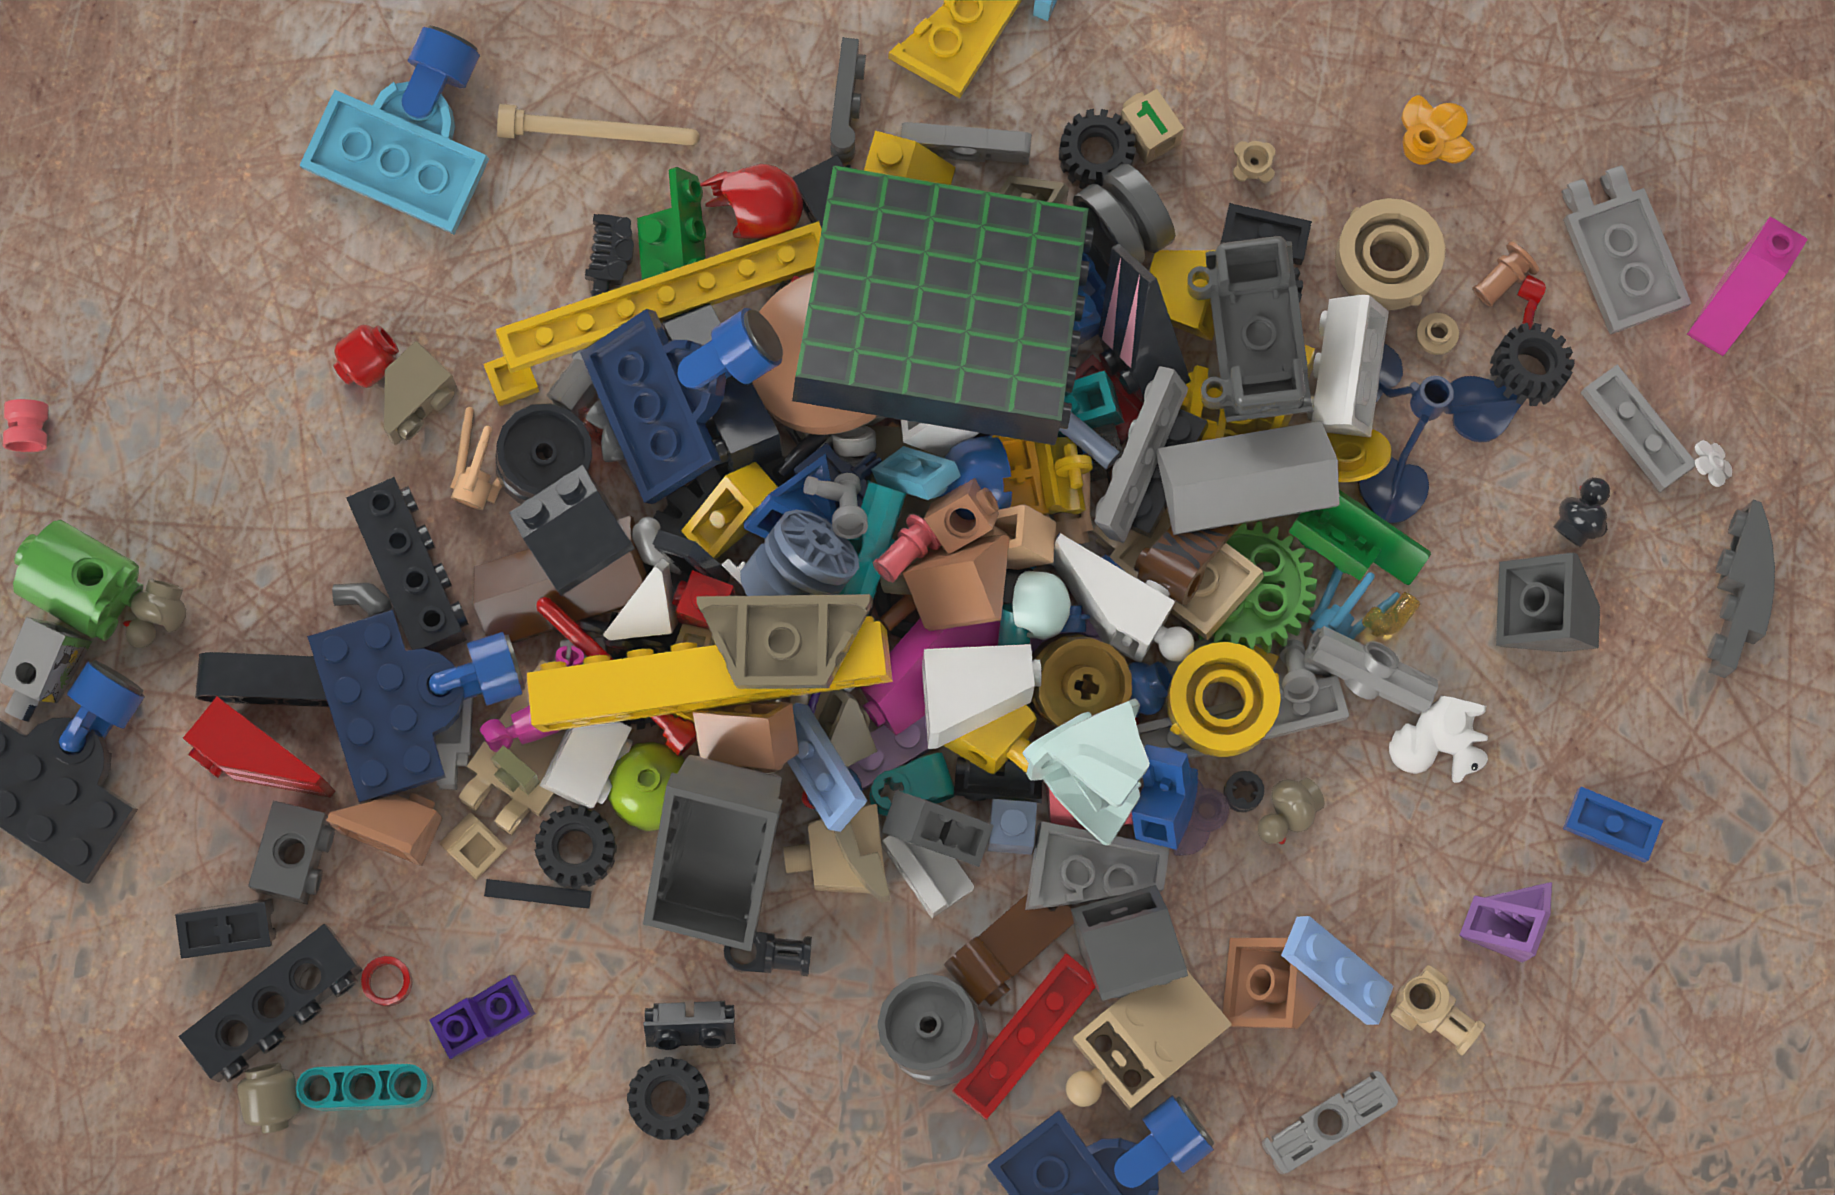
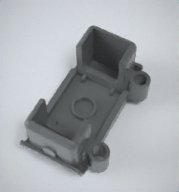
M1274 236L1222 243L1217 247L1216 251L1206 252V267L1198 266L1193 268L1189 272L1187 279L1188 293L1192 298L1197 300L1210 299L1220 373V378L1210 377L1203 382L1201 387L1202 403L1209 409L1224 408L1226 422L1314 412L1310 396L1307 359L1294 273L1292 242H1286L1284 238ZM1197 279H1203L1208 284L1205 287L1199 288L1193 282ZM1211 388H1217L1222 392V395L1218 398H1211L1206 392Z

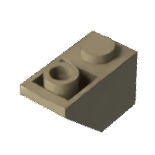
M417 341L409 346L385 369L384 430L395 446L403 439L407 441L413 438L423 427L424 422L422 420L434 409L440 411L447 406L454 397L455 393L453 391L457 388L452 374Z

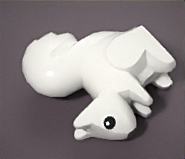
M1440 696L1439 700L1431 704L1426 712L1421 713L1416 726L1408 723L1401 730L1395 731L1392 741L1389 742V754L1393 763L1405 772L1418 774L1426 771L1433 765L1438 751L1453 755L1452 781L1454 783L1461 782L1465 775L1477 772L1487 764V754L1473 746L1475 742L1488 740L1487 735L1473 730L1475 716L1484 714L1487 706L1453 697Z

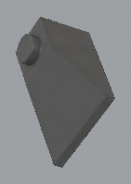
M1565 553L1499 562L1496 646L1553 652L1599 648L1600 605L1578 554Z

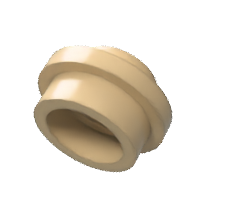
M1431 313L1425 316L1419 322L1416 329V339L1419 346L1427 353L1433 355L1448 353L1455 347L1459 338V329L1456 322L1443 313ZM1431 328H1442L1445 332V337H1434L1431 333Z

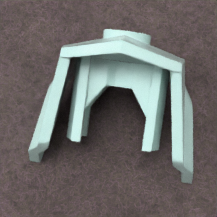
M1136 698L1093 716L1090 712L1082 713L1037 739L1022 753L1029 763L1026 773L1029 779H1043L1059 802L1103 845H1110L1137 804L1140 797L1138 788L1141 787L1139 781L1148 770L1150 764L1135 721L1140 706Z

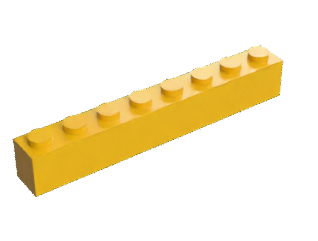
M866 616L829 688L738 689L716 644L698 647L697 643L694 642L674 644L671 646V652L654 654L652 649L632 650L627 652V658L610 660V656L607 655L590 656L583 659L584 664L567 667L566 662H548L540 665V671L527 673L531 724L542 732L893 682L887 629L880 621L874 622V618Z

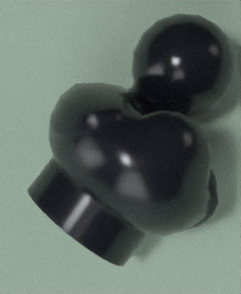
M1598 477L1587 479L1579 487L1580 498L1566 497L1559 506L1560 519L1553 526L1555 530L1579 548L1583 546L1587 539L1602 537L1608 530L1606 522L1607 513L1601 505L1606 503L1610 497V487L1605 480Z

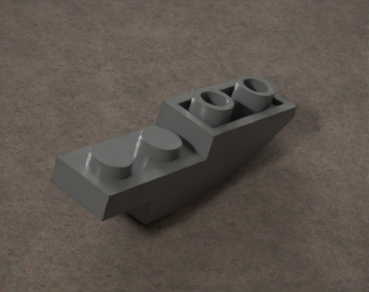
M1754 499L1742 511L1738 509L1735 511L1728 529V534L1734 536L1729 550L1725 548L1722 551L1715 571L1721 574L1717 588L1732 593L1726 596L1720 610L1719 617L1725 619L1721 633H1715L1707 651V657L1712 659L1708 673L1722 678H1726L1737 669L1745 642L1754 645L1766 635L1772 611L1775 585L1773 542L1762 502Z

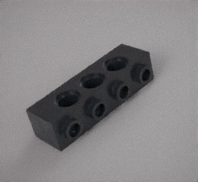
M323 924L178 1037L211 1080L220 1082L225 1078L227 1082H230L249 1068L250 1065L247 1063V1060L260 1050L266 1054L280 1045L286 1038L283 1032L296 1022L304 1025L316 1017L322 1010L319 1004L333 993L336 997H340L353 988L358 982L355 976L362 972L363 969L334 931L326 924ZM310 967H318L321 972L319 984L313 989L304 990L300 984L302 973ZM274 995H281L285 1002L283 1012L275 1018H267L264 1012L266 1001ZM238 1023H245L248 1029L246 1041L240 1046L232 1047L228 1041L230 1029Z

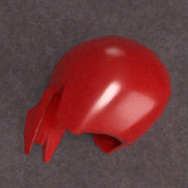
M760 163L732 173L724 171L700 183V187L711 186L713 195L717 196L705 203L706 207L732 206L737 219V226L732 233L734 238L767 239L794 230L803 212V200L798 185L790 175L774 165Z

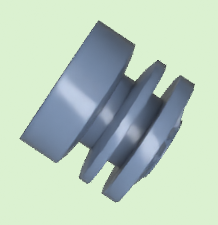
M797 509L784 513L765 538V543L758 547L741 569L740 580L747 596L839 595L859 568L858 555L848 539L841 538L834 533L832 524L811 512Z

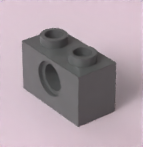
M273 800L248 887L257 893L308 905L310 894L316 895L321 885L323 870L318 869L322 853L329 852L335 835V828L326 821L328 816L323 812ZM296 843L303 844L305 854L302 860L296 864H286L284 856L287 848Z

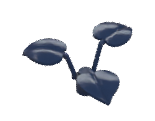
M1384 343L1376 403L1383 393L1389 398L1412 394L1410 407L1419 420L1401 452L1399 460L1397 461L1391 457L1388 465L1381 472L1370 478L1358 481V488L1362 499L1373 513L1390 524H1397L1412 517L1424 504L1428 495L1429 480L1425 470L1417 465L1406 464L1408 456L1428 421L1437 419L1443 411L1446 414H1453V426L1461 436L1474 442H1489L1498 438L1506 430L1522 405L1515 403L1517 395L1512 393L1509 399L1503 395L1507 389L1504 385L1497 389L1493 380L1477 376L1459 377L1450 383L1447 379L1434 375L1424 379L1420 385L1417 382H1412L1410 386L1392 389L1401 381L1403 366L1396 351Z

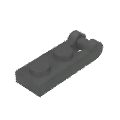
M842 37L830 133L831 156L838 155L842 163L850 162L855 156V132L850 125L851 118L859 119L862 94L854 93L856 79L864 80L866 55L859 54V39Z

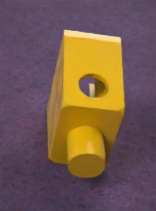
M1216 250L1157 251L1154 254L1149 272L1158 280L1172 326L1212 341L1214 325L1210 299L1197 300L1192 298L1188 293L1187 279L1189 272L1193 268L1198 266L1206 267L1205 253ZM1197 279L1193 282L1199 288L1205 287L1208 284L1203 279Z
M1024 705L943 746L988 773H996L1008 759L1027 773L1029 763L1022 753L1031 744L1028 738L1034 731L1037 718L1031 709Z

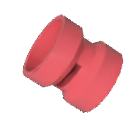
M16 399L5 402L4 418L8 421L9 428L3 432L2 446L16 452H40L46 450L48 435L42 428L44 422L48 420L49 406L44 402L29 399Z

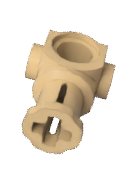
M1427 965L1422 973L1400 987L1396 996L1397 1004L1392 1009L1393 1012L1390 1015L1397 1023L1410 1031L1415 1026H1421L1428 1033L1437 1030L1457 1046L1456 1051L1463 1055L1478 1038L1486 1024L1481 1020L1475 1022L1454 1006L1456 998L1449 994V989L1446 986L1449 980L1437 969ZM1412 987H1421L1428 993L1430 1002L1427 1009H1418L1411 1003L1410 991Z

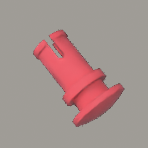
M910 514L907 517L906 522L909 529L902 528L897 534L898 539L873 562L876 571L889 582L893 583L917 557L923 558L928 553L927 547L938 550L941 546V543L926 521L917 515Z

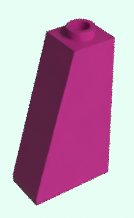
M1770 216L1727 268L1687 335L1724 356L1788 273L1808 239Z
M920 618L890 652L893 682L860 687L868 701L863 705L864 710L877 727L884 724L897 736L925 716L922 675L924 649L998 646L1000 621L929 631L925 629Z

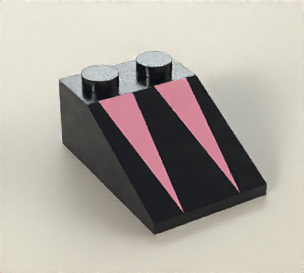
M1115 245L1111 250L1098 333L1104 352L1099 354V357L1106 372L1110 376L1115 374L1118 376L1128 395L1134 393L1144 403L1146 387L1150 381L1154 380L1159 366L1174 369L1185 385L1190 383L1191 380L1157 278L1122 245Z

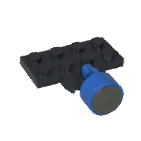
M96 660L93 663L87 662L67 692L71 699L81 705L74 718L49 719L38 724L28 735H25L0 718V828L86 884L91 882L138 810L102 786L111 770L112 753L109 752L104 739L113 725L124 729L145 698L142 694L143 689L137 684Z

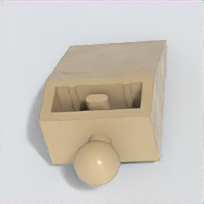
M1189 972L1188 976L1173 980L1166 985H1156L1132 992L1120 998L1073 1037L1072 1042L1094 1069L1091 1071L1082 1070L1072 1074L1066 1084L1067 1096L1077 1106H1091L1100 1098L1102 1085L1106 1082L1127 1109L1130 1110L1232 1024ZM1099 1036L1110 1038L1112 1042L1111 1049L1108 1052L1098 1051L1095 1047L1096 1038ZM1133 1070L1140 1075L1141 1080L1138 1086L1128 1087L1124 1083L1123 1076L1127 1071Z

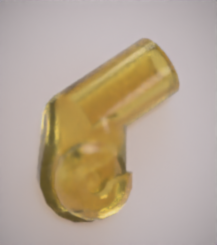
M1403 592L1387 614L1383 613L1378 607H1372L1362 619V624L1372 631L1371 634L1375 637L1398 633L1420 607L1421 603L1411 594Z

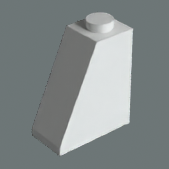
M1031 644L924 649L922 675L928 749H937L1031 702L1034 687L1041 686L1040 660H1032Z

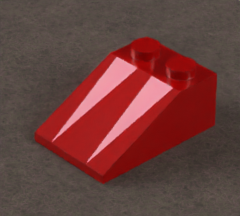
M219 697L213 700L183 737L193 747L188 755L217 778L224 772L236 781L331 798L335 793V790L322 776Z

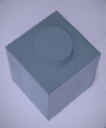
M993 799L989 823L994 826L988 840L987 851L1031 855L1034 848L1037 802Z

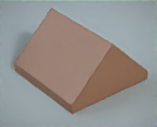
M1000 534L977 538L949 555L941 544L938 550H928V553L923 558H919L902 572L925 629L934 631L1001 621L1009 536Z

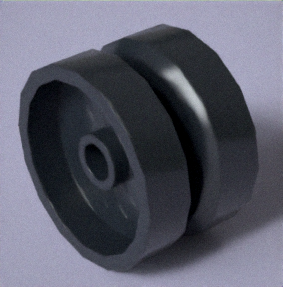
M551 403L532 404L516 411L502 426L496 444V475L504 491L520 504L534 497L582 465L589 472L592 460L591 437L583 421L569 409ZM538 452H543L545 458L549 459H539L536 454Z

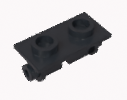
M957 757L954 795L964 796L972 801L1000 799L1042 804V783L1044 780H1030L1026 772L1010 759L1005 762L1004 772L997 771L992 774L963 757Z
M725 1000L694 1002V1017H686L685 1002L654 1003L653 1008H645V1022L643 1026L646 1047L673 1050L680 1046L701 1045L702 1047L713 1049L722 1047L725 1044H736L734 1028L735 1007L734 1005H726Z

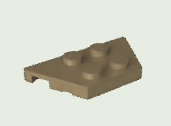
M870 594L697 597V605L704 615L715 644L721 652L731 678L738 689L829 688L873 602Z

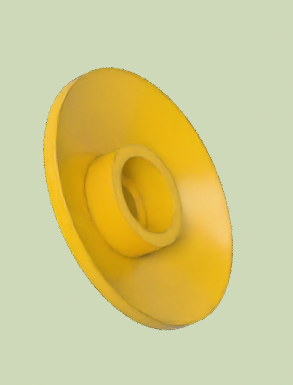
M1372 429L1371 437L1327 433L1338 460V482H1355L1370 478L1381 472L1391 459L1390 442L1382 433Z

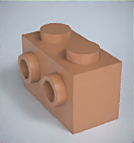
M757 701L701 709L693 712L700 757L739 767H754L759 772L771 773L782 769L784 763L799 754L792 703Z

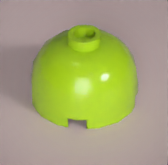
M656 742L638 743L631 746L630 751L615 762L608 777L612 785L608 794V800L617 817L640 830H659L666 785L671 773L678 774L685 761L682 755L677 756L667 745Z

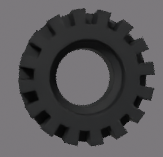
M1094 109L1086 110L1085 117L1082 118L1080 113L1073 118V123L1068 122L1064 128V134L1061 136L1059 147L1060 167L1063 173L1068 172V180L1072 184L1076 179L1080 181L1079 188L1085 189L1087 185L1091 184L1102 187L1106 174L1121 164H1129L1131 166L1133 164L1136 147H1134L1136 142L1135 135H1130L1131 126L1128 122L1122 125L1120 123L1121 116L1116 113L1113 118L1107 117L1108 110L1101 109L1100 115H1094ZM1092 137L1104 138L1111 144L1113 155L1107 162L1101 164L1091 163L1082 155V144Z
M1528 323L1521 324L1518 329L1514 327L1509 330L1494 351L1495 353L1490 361V364H1493L1490 369L1491 376H1498L1494 381L1497 389L1504 385L1507 389L1503 395L1508 399L1512 393L1517 395L1515 403L1523 405L1526 399H1529V406H1537L1540 401L1543 405L1549 403L1552 398L1559 394L1573 373L1571 370L1575 366V359H1569L1573 354L1571 347L1562 348L1566 339L1562 335L1557 339L1553 338L1552 335L1555 330L1548 327L1545 333L1541 332L1542 324L1534 323L1531 329H1529ZM1518 355H1529L1536 358L1544 366L1546 374L1538 375L1526 370L1520 363Z
M571 805L565 806L563 811L557 813L555 810L549 814L551 818L546 822L543 820L540 824L541 830L539 834H536L534 841L536 843V849H534L535 856L544 873L551 880L557 882L558 885L562 887L570 886L573 889H581V886L585 885L591 887L595 885V881L599 878L603 880L608 875L607 870L609 867L612 868L614 865V855L617 853L615 836L607 821L595 810L590 811L585 806L579 805L578 808H572ZM572 831L586 833L590 836L593 843L591 855L587 860L579 864L568 863L559 854L561 839Z
M664 1057V1059L657 1060L656 1058L649 1061L648 1065L642 1066L637 1071V1075L634 1079H631L629 1084L630 1089L629 1093H627V1102L631 1117L643 1132L659 1140H679L683 1136H689L699 1125L701 1126L709 1109L710 1095L704 1078L695 1067L683 1059ZM666 1081L678 1083L686 1093L684 1108L678 1114L670 1117L662 1116L655 1112L651 1104L653 1090L659 1084Z

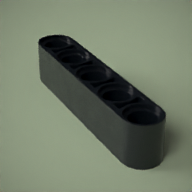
M221 652L199 654L195 698L198 700L213 702L216 697H219L225 703L329 707L314 656Z

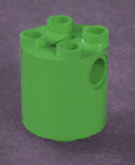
M63 520L53 521L37 536L31 534L26 537L15 554L14 563L18 565L13 581L14 593L90 638L98 637L103 641H107L116 630L118 625L117 618L125 606L131 607V601L134 596L143 591V584L137 581L139 566L134 561Z

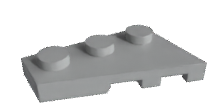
M1041 821L1037 828L1025 910L1101 901L1156 885L1159 892L1164 890L1169 848L1118 836L1114 838L1110 845H1103L1088 830Z

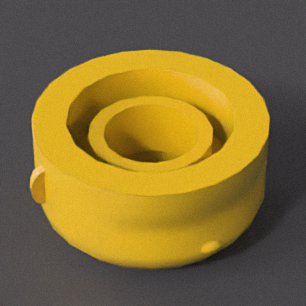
M1220 642L1211 643L1196 649L1178 666L1168 688L1167 710L1172 724L1170 731L1173 734L1179 735L1191 748L1205 755L1229 757L1249 751L1258 745L1268 734L1279 713L1281 697L1278 673H1274L1267 661L1257 652L1241 644ZM1217 682L1227 683L1236 688L1243 700L1242 712L1235 718L1227 720L1218 719L1210 715L1205 709L1202 700L1204 689L1210 684Z

